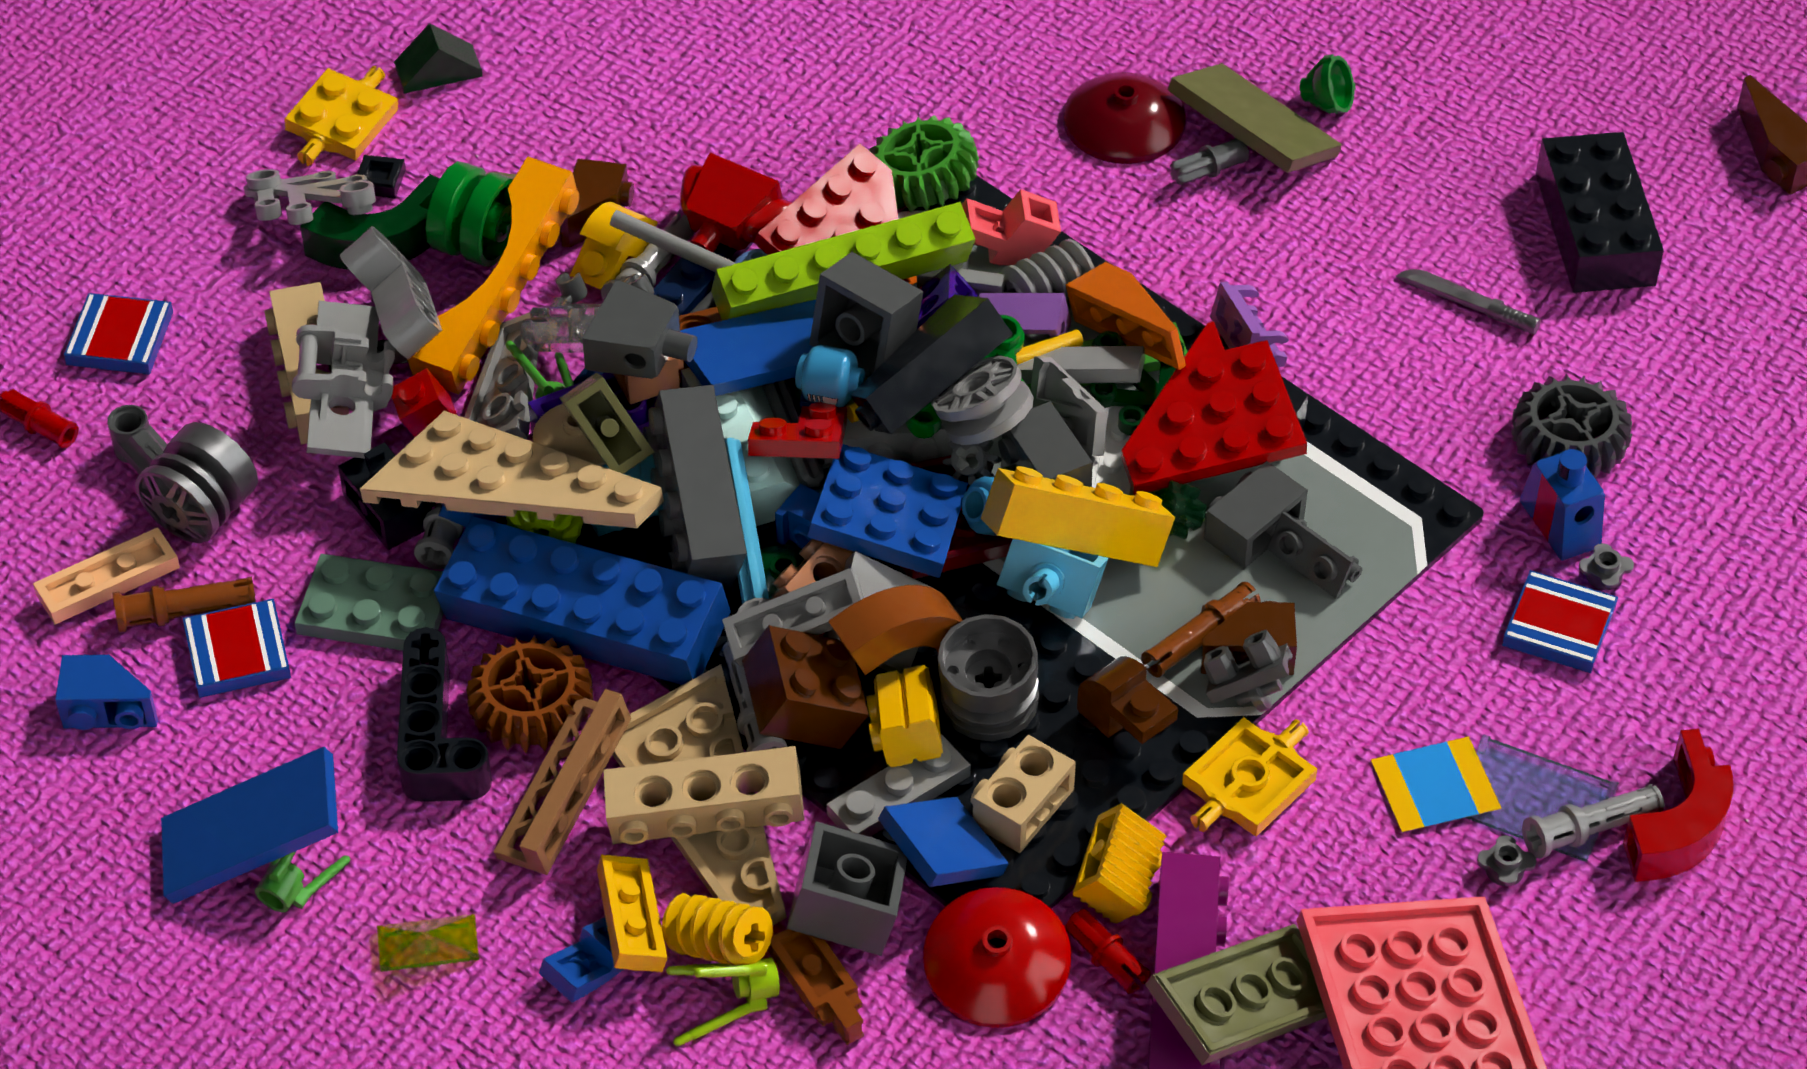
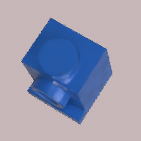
M801 483L775 512L776 542L786 544L788 540H791L803 549L812 539L807 537L821 493Z

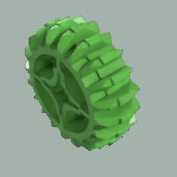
M933 115L930 119L922 121L918 116L916 121L912 123L902 121L901 127L897 129L888 128V136L877 137V145L869 149L872 154L892 170L897 210L906 206L910 212H913L917 207H924L928 211L929 207L934 204L944 206L945 200L949 198L958 199L959 191L969 190L970 181L977 178L976 171L979 167V156L974 138L971 137L969 131L964 129L962 123L953 124L950 117L939 121Z

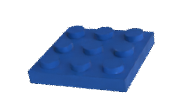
M842 444L839 459H833L807 537L940 578L968 483L954 479L947 474H938L912 466L905 461L893 460L870 453L860 447Z

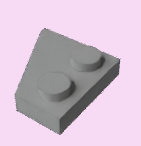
M1034 356L1030 390L1034 397L1032 408L1051 401L1087 455L1104 456L1108 411L1051 357Z

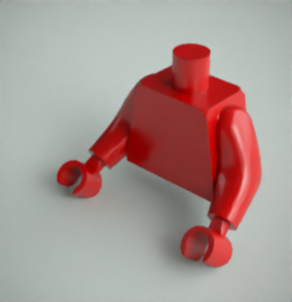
M711 152L707 156L704 165H691L686 169L681 184L680 200L682 212L687 216L691 229L696 232L690 242L713 253L719 243L738 251L745 249L751 242H754L757 233L792 203L783 199L779 181Z

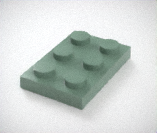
M320 554L295 620L297 635L403 650L405 638L410 632L424 627L439 630L444 613L434 593V589L443 572Z

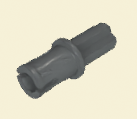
M1237 138L1214 147L1209 145L1202 146L1198 153L1171 163V178L1182 185L1204 176L1216 177L1219 175L1220 170L1248 161V146Z

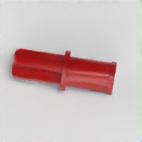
M14 389L8 392L3 391L0 394V412L23 424L25 431L28 433H38L58 444L61 448L69 447L77 438L79 431L77 424L51 411L48 403L44 401L35 402Z
M1081 909L1069 917L1065 925L1066 931L1092 956L1091 963L1095 967L1102 966L1124 988L1127 994H1132L1140 989L1134 979L1128 974L1129 971L1143 984L1147 982L1151 974L1150 970L1144 967L1123 946V938L1120 935H1112L1088 910Z

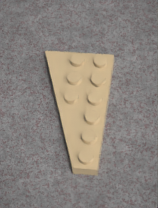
M443 411L360 488L363 503L379 504L381 498L400 499L401 505L404 507L418 508L422 501L444 503L447 511L514 517L517 510L537 512L538 519L555 521L558 514L581 516L585 524L638 528L664 502L660 486L447 411Z
M721 664L631 713V721L612 756L620 767L743 753L744 750ZM750 792L746 795H753L755 792ZM702 798V799H700V800H698V801H704V800H708V799H710V798ZM659 803V804H654V805H652V806H650V807L659 806V805H661V803ZM763 826L742 828L732 833L717 831L694 834L683 839L671 837L713 898L734 901L736 904L742 903L749 906L763 907L769 912L772 925L787 918Z

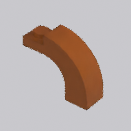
M904 585L889 588L865 597L837 614L828 622L862 672L867 675L896 654L914 647H932L939 653L940 643L953 626L963 620L940 591L923 585Z

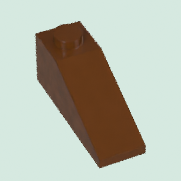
M1751 75L1745 77L1737 106L1740 117L1762 172L1791 195L1807 186V122Z

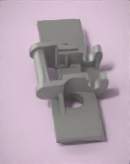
M319 301L317 325H304L297 330L296 342L300 349L298 373L292 381V392L299 398L311 399L306 453L365 458L364 453L371 450L373 412L387 407L392 396L393 376L389 374V371L395 359V348L389 341L384 343V350L377 353L379 318L376 308L373 306ZM316 363L329 365L331 367V374H316ZM344 406L353 412L347 415H340L334 413L331 408Z

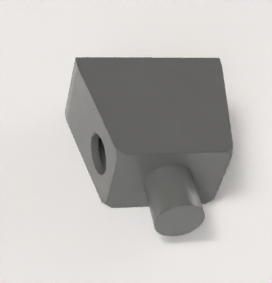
M615 280L582 337L585 369L653 379L660 374L668 357L691 362L697 349L698 339L697 336L680 332L679 308L675 303L626 282Z

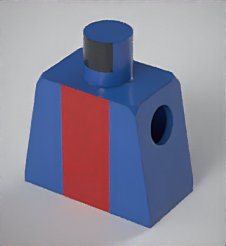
M1568 449L1534 463L1520 496L1521 504L1561 561L1592 551L1597 544H1602L1605 494L1586 466L1587 457L1576 449Z

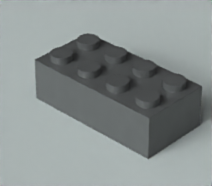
M714 385L659 390L654 408H649V425L643 427V436L654 451L655 468H651V484L662 488L664 498L662 503L663 510H659L658 519L660 533L662 537H669L671 552H667L666 557L667 569L722 583L724 589L733 588L747 551Z

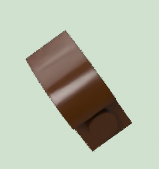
M1118 657L1083 681L1078 688L1077 710L1107 738L1124 728L1141 744H1144L1175 722L1178 717V708L1146 680L1147 667L1131 657Z

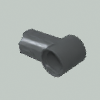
M123 405L113 410L108 416L107 424L116 457L122 462L129 463L138 474L146 467H149L156 456L163 454L167 444L150 426L144 409L136 405Z

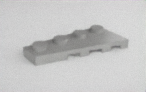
M532 312L503 322L500 325L498 339L490 347L464 418L523 439L528 438L530 415L528 402L533 400L535 382L513 357L505 344L509 340L513 341L534 367L537 368L542 322H523L528 318H537Z

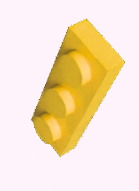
M601 854L597 866V874L614 968L663 972L668 957L648 859Z

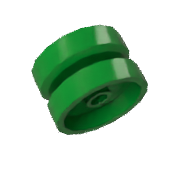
M457 161L449 166L439 179L427 211L425 229L427 242L431 248L449 255L459 256L462 254L465 260L485 267H492L497 264L507 246L512 225V205L508 187L514 178L492 172L487 175L483 168L465 162Z

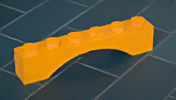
M527 156L508 187L512 205V225L507 246L498 265L486 281L467 299L447 312L438 315L442 331L414 356L407 359L413 375L427 368L445 390L458 395L467 381L473 380L479 369L480 359L486 349L492 347L498 339L500 325L508 313H513L517 308L521 291L527 281L533 280L536 276L540 260L547 248H551L556 243L560 227L567 215L573 214L577 208L579 192L577 191L572 171Z

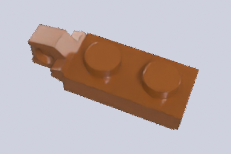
M790 929L773 935L768 952L814 1019H818L822 1026L832 1022L835 1031L846 1045L864 1037L862 1032V1024L864 1022L857 1011L862 1008V1002L858 996V986L824 939Z

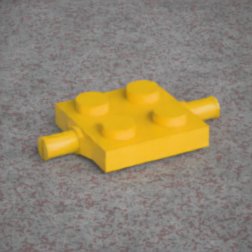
M372 66L361 80L352 79L327 68L284 118L285 130L303 137L308 142L297 154L302 164L306 162V166H311L322 151L339 153L356 161L397 112L398 98L375 89L385 78V73L381 68L377 69L376 66Z
M1243 717L1183 773L1182 785L1206 802L1204 806L1190 817L1193 826L1196 829L1199 826V831L1205 832L1220 816L1230 818L1257 837L1316 780L1318 768L1300 757L1293 748L1308 735L1309 732L1304 723L1300 725V720L1295 719L1283 732L1276 735L1261 730Z

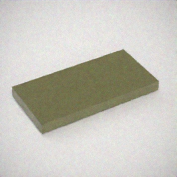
M1223 63L1171 78L1168 91L1287 173L1338 157L1342 147L1340 142Z
M1295 924L1153 974L1145 984L1202 1065L1327 1018L1300 931Z

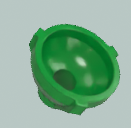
M1330 54L1324 55L1306 77L1301 79L1299 89L1301 97L1305 102H1310L1329 114L1348 112L1351 109L1356 85L1346 60L1341 56Z

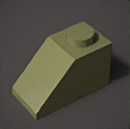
M595 373L559 398L609 469L624 474L654 453L605 379L598 373Z

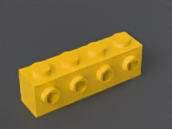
M1017 466L1015 471L997 469L981 520L997 536L1158 567L1175 516L1161 505V498L1148 492L1137 491L1136 495L1132 496L1123 494L1122 490L1109 484L1097 483L1096 488L1084 486L1081 481L1070 476L1057 475L1054 480L1043 477L1041 473L1031 468Z

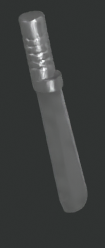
M1411 269L1403 271L1396 276L1409 285L1484 313L1487 317L1528 333L1536 334L1539 329L1540 318L1504 305V301L1496 298L1492 300L1427 271Z

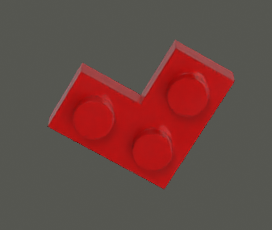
M816 402L810 406H802L798 423H787L781 418H765L760 422H753L748 437V456L839 459L847 426V407H836L834 404Z

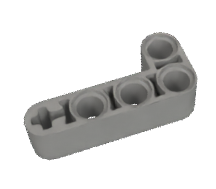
M371 226L340 254V258L346 267L371 292L382 331L388 341L401 355L410 359L442 331L426 281L418 270L376 228Z

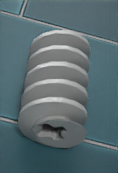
M1067 239L1061 241L1059 246L1054 245L1046 248L1044 253L1037 252L1032 254L1030 259L1025 258L1017 261L1015 266L1008 265L1003 267L1000 274H1005L1004 293H1064L1065 299H1067L1068 293L1065 284L1095 267L1084 248L1076 241Z

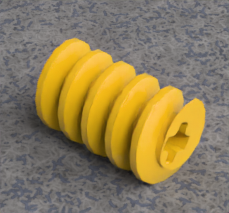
M682 893L675 896L668 904L663 915L662 932L668 947L677 954L703 958L708 961H717L722 964L749 965L757 963L766 954L772 939L773 925L769 912L763 907L749 906L742 903L736 904L734 901L710 898L704 895L690 896Z

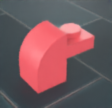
M1022 189L1018 191L1003 211L968 198L962 203L976 239L974 245L988 248L989 261L992 264L1016 265L1017 261L1021 259H1030L1032 254L1037 252L1044 253L1046 248L1061 233L1057 203Z

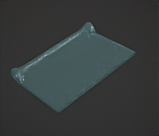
M1483 734L1478 746L1477 755L1502 809L1465 818L1524 839L1522 824L1527 817L1536 815L1542 818L1557 813L1561 806L1567 804L1576 805L1581 808L1610 797H1615L1619 782L1602 779L1493 740L1490 736ZM1600 832L1590 835L1582 846L1575 848L1566 845L1554 849V851L1587 862Z

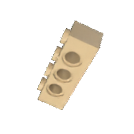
M795 746L603 770L606 820L613 844L626 843L633 845L652 839L668 837L683 839L694 834L717 831L732 833L742 828L766 825L781 827L791 822L805 821L801 776ZM750 792H758L753 795H746ZM702 798H710L708 800L698 801ZM659 803H661V805H659V806L650 807V806H652V805H654V804H659Z

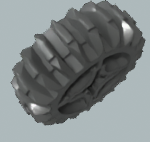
M1566 374L1561 381H1557L1549 376L1544 385L1534 382L1529 391L1523 392L1517 407L1513 411L1512 440L1516 442L1517 454L1526 455L1527 465H1533L1538 460L1562 453L1568 449H1576L1585 454L1587 457L1586 466L1596 479L1600 471L1610 474L1614 465L1621 463V460L1625 457L1627 447L1630 446L1632 420L1631 414L1627 413L1626 402L1617 400L1616 390L1603 391L1601 381L1594 385L1587 383L1585 376L1579 381L1571 380Z

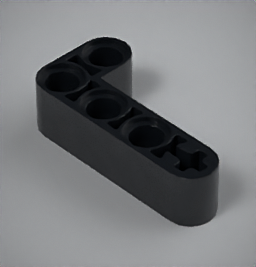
M428 627L410 632L405 638L403 647L397 748L402 789L408 798L420 802L479 799L490 790L492 784L487 747L483 742L475 738H447L450 668L445 637L440 631Z

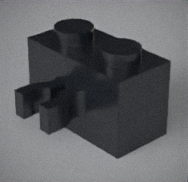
M384 442L364 453L365 458L354 457L338 465L344 497L387 550H390L425 532L423 527L424 518L436 503L422 501L418 508L404 507L401 505L400 499L381 498L379 504L363 503L360 488L396 456Z

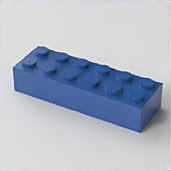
M471 516L434 589V593L447 620L512 638L516 637L526 642H530L534 635L540 644L546 643L553 637L557 648L569 644L573 655H581V657L680 685L703 674L724 628L722 619L729 617L731 613L722 583Z

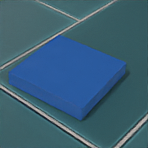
M957 797L885 806L878 817L880 823L929 887L1002 876L1009 865Z

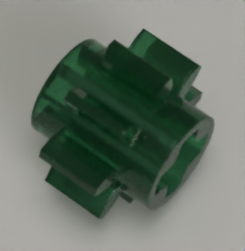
M1171 480L1169 481L1168 488H1163L1155 493L1156 496L1162 499L1161 505L1175 516L1169 536L1174 535L1187 539L1188 531H1194L1202 526L1207 505L1197 499L1201 491L1199 488L1186 483L1183 485Z

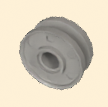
M995 356L982 359L931 401V405L938 417L944 420L943 428L952 443L972 445L994 439L1011 430L1029 413L1033 406L1034 397L1025 382L1021 381L1022 373L1012 358Z

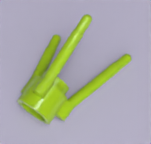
M764 958L757 963L749 965L693 964L668 966L666 972L671 976L694 975L697 978L732 977L736 997L738 999L745 997L747 1003L675 1037L673 1044L679 1047L749 1013L767 1010V998L777 997L780 992L778 971L773 958Z

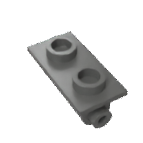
M1286 512L1281 514L1267 549L1335 599L1339 598L1345 581L1348 579L1350 582H1354L1361 575L1363 568L1358 565L1359 560L1355 556L1349 557L1337 547L1329 544L1326 539L1307 527V522L1303 519L1296 520Z

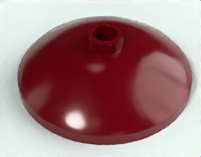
M1117 72L1095 77L1076 88L1066 101L1063 122L1070 140L1086 154L1111 163L1135 164L1156 159L1172 150L1184 134L1186 113L1182 101L1168 91V86L1158 80L1137 73Z

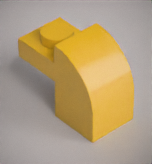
M614 202L603 203L590 215L580 232L586 239L570 276L574 277L577 273H580L584 283L601 290L607 281L614 280L621 273L620 268L627 260L628 255L637 258L649 245L648 242L610 226V220L616 210L655 227L658 224L657 221Z

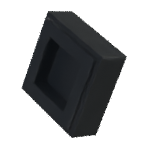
M364 155L357 175H365L367 181L373 183L375 196L396 199L406 171L405 160Z

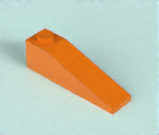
M1104 262L1065 284L1075 322L1099 333L1105 331L1116 332L1122 337L1123 342L1127 346H1144L1146 355L1178 370L1186 366L1177 327L1132 273Z

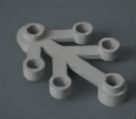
M259 170L246 176L247 184L244 186L245 195L254 197L258 220L267 221L281 217L282 210L278 198L279 196L288 197L289 205L286 207L288 223L292 225L305 224L314 219L311 203L306 202V199L340 203L343 207L347 208L348 213L351 215H360L372 211V204L376 201L373 183L367 181L365 175H352L336 179L334 171H322L311 175L280 179L278 170Z

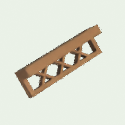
M604 689L598 702L588 698L576 700L573 706L576 714H569L494 850L497 859L548 875L631 721V716L621 693ZM585 714H590L588 721L586 722L582 732L579 735L577 730L579 725L581 724ZM568 756L558 774L556 768L561 758ZM547 795L537 812L535 808L540 797ZM525 834L519 845L521 851L513 849L518 837Z

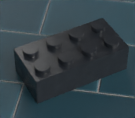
M1624 132L1542 138L1536 177L1573 293L1656 286L1664 249Z

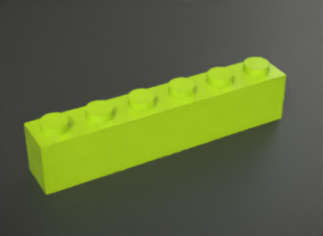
M958 202L716 269L711 293L723 321L815 300L820 274L851 252L903 280L945 268L949 264L953 266L967 262L976 239L962 204Z

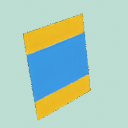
M1469 736L1371 759L1402 832L1502 809Z

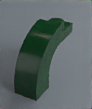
M429 174L402 203L384 212L351 215L344 208L330 202H323L313 212L314 219L300 226L305 256L331 267L349 270L341 260L340 254L372 226L383 234L408 261L417 257L431 247L427 242L425 229L427 211L432 194L440 178Z

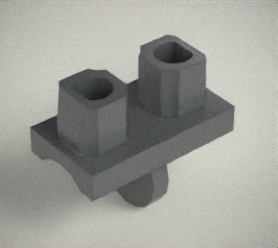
M1267 630L1252 634L1244 640L1243 648L1248 659L1236 663L1228 646H1221L1208 651L1203 663L1209 678L1206 694L1211 704L1235 696L1239 706L1252 702L1259 712H1264L1271 708L1270 695L1282 690L1280 678L1289 675L1288 660H1291L1293 657L1288 645L1278 646Z

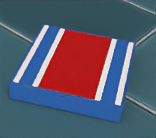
M88 293L64 353L66 365L150 375L174 313L172 303Z
M1530 570L1504 634L1502 646L1592 673L1616 609L1618 597Z
M274 599L183 618L199 698L291 678Z

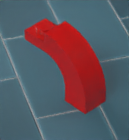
M1699 728L1680 730L1673 757L1686 800L1666 811L1634 814L1629 817L1623 845L1635 882L1664 879L1688 871L1698 865L1713 851L1722 835L1733 796V774L1730 765L1715 766L1713 751L1711 747H1705Z

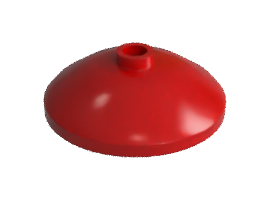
M983 888L958 897L936 916L927 932L924 943V972L934 996L953 1015L978 1026L990 1028L1012 1027L1037 1018L1047 1011L1059 998L1070 974L1071 946L1068 934L1061 920L1040 899L1011 888ZM994 938H1001L1006 942L1001 948H993L988 943Z

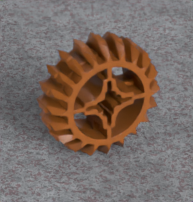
M535 635L530 643H521L515 637L512 646L508 648L497 643L495 655L483 653L482 660L480 661L481 665L472 667L471 680L468 681V686L466 687L468 711L472 719H474L479 733L486 732V736L491 744L502 740V744L507 751L515 744H520L525 753H527L531 745L538 744L546 751L548 742L556 739L568 715L576 714L573 709L576 700L585 698L594 700L593 689L591 688L592 676L588 669L585 668V662L582 660L581 655L573 656V651L570 649L569 644L557 648L553 637L546 643L540 644ZM585 714L582 722L588 721L589 714Z

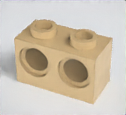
M1027 735L1016 749L1011 747L1005 752L1000 760L997 771L990 779H982L975 787L970 799L971 804H973L974 820L987 835L1021 853L1073 792L1076 761L1034 737Z

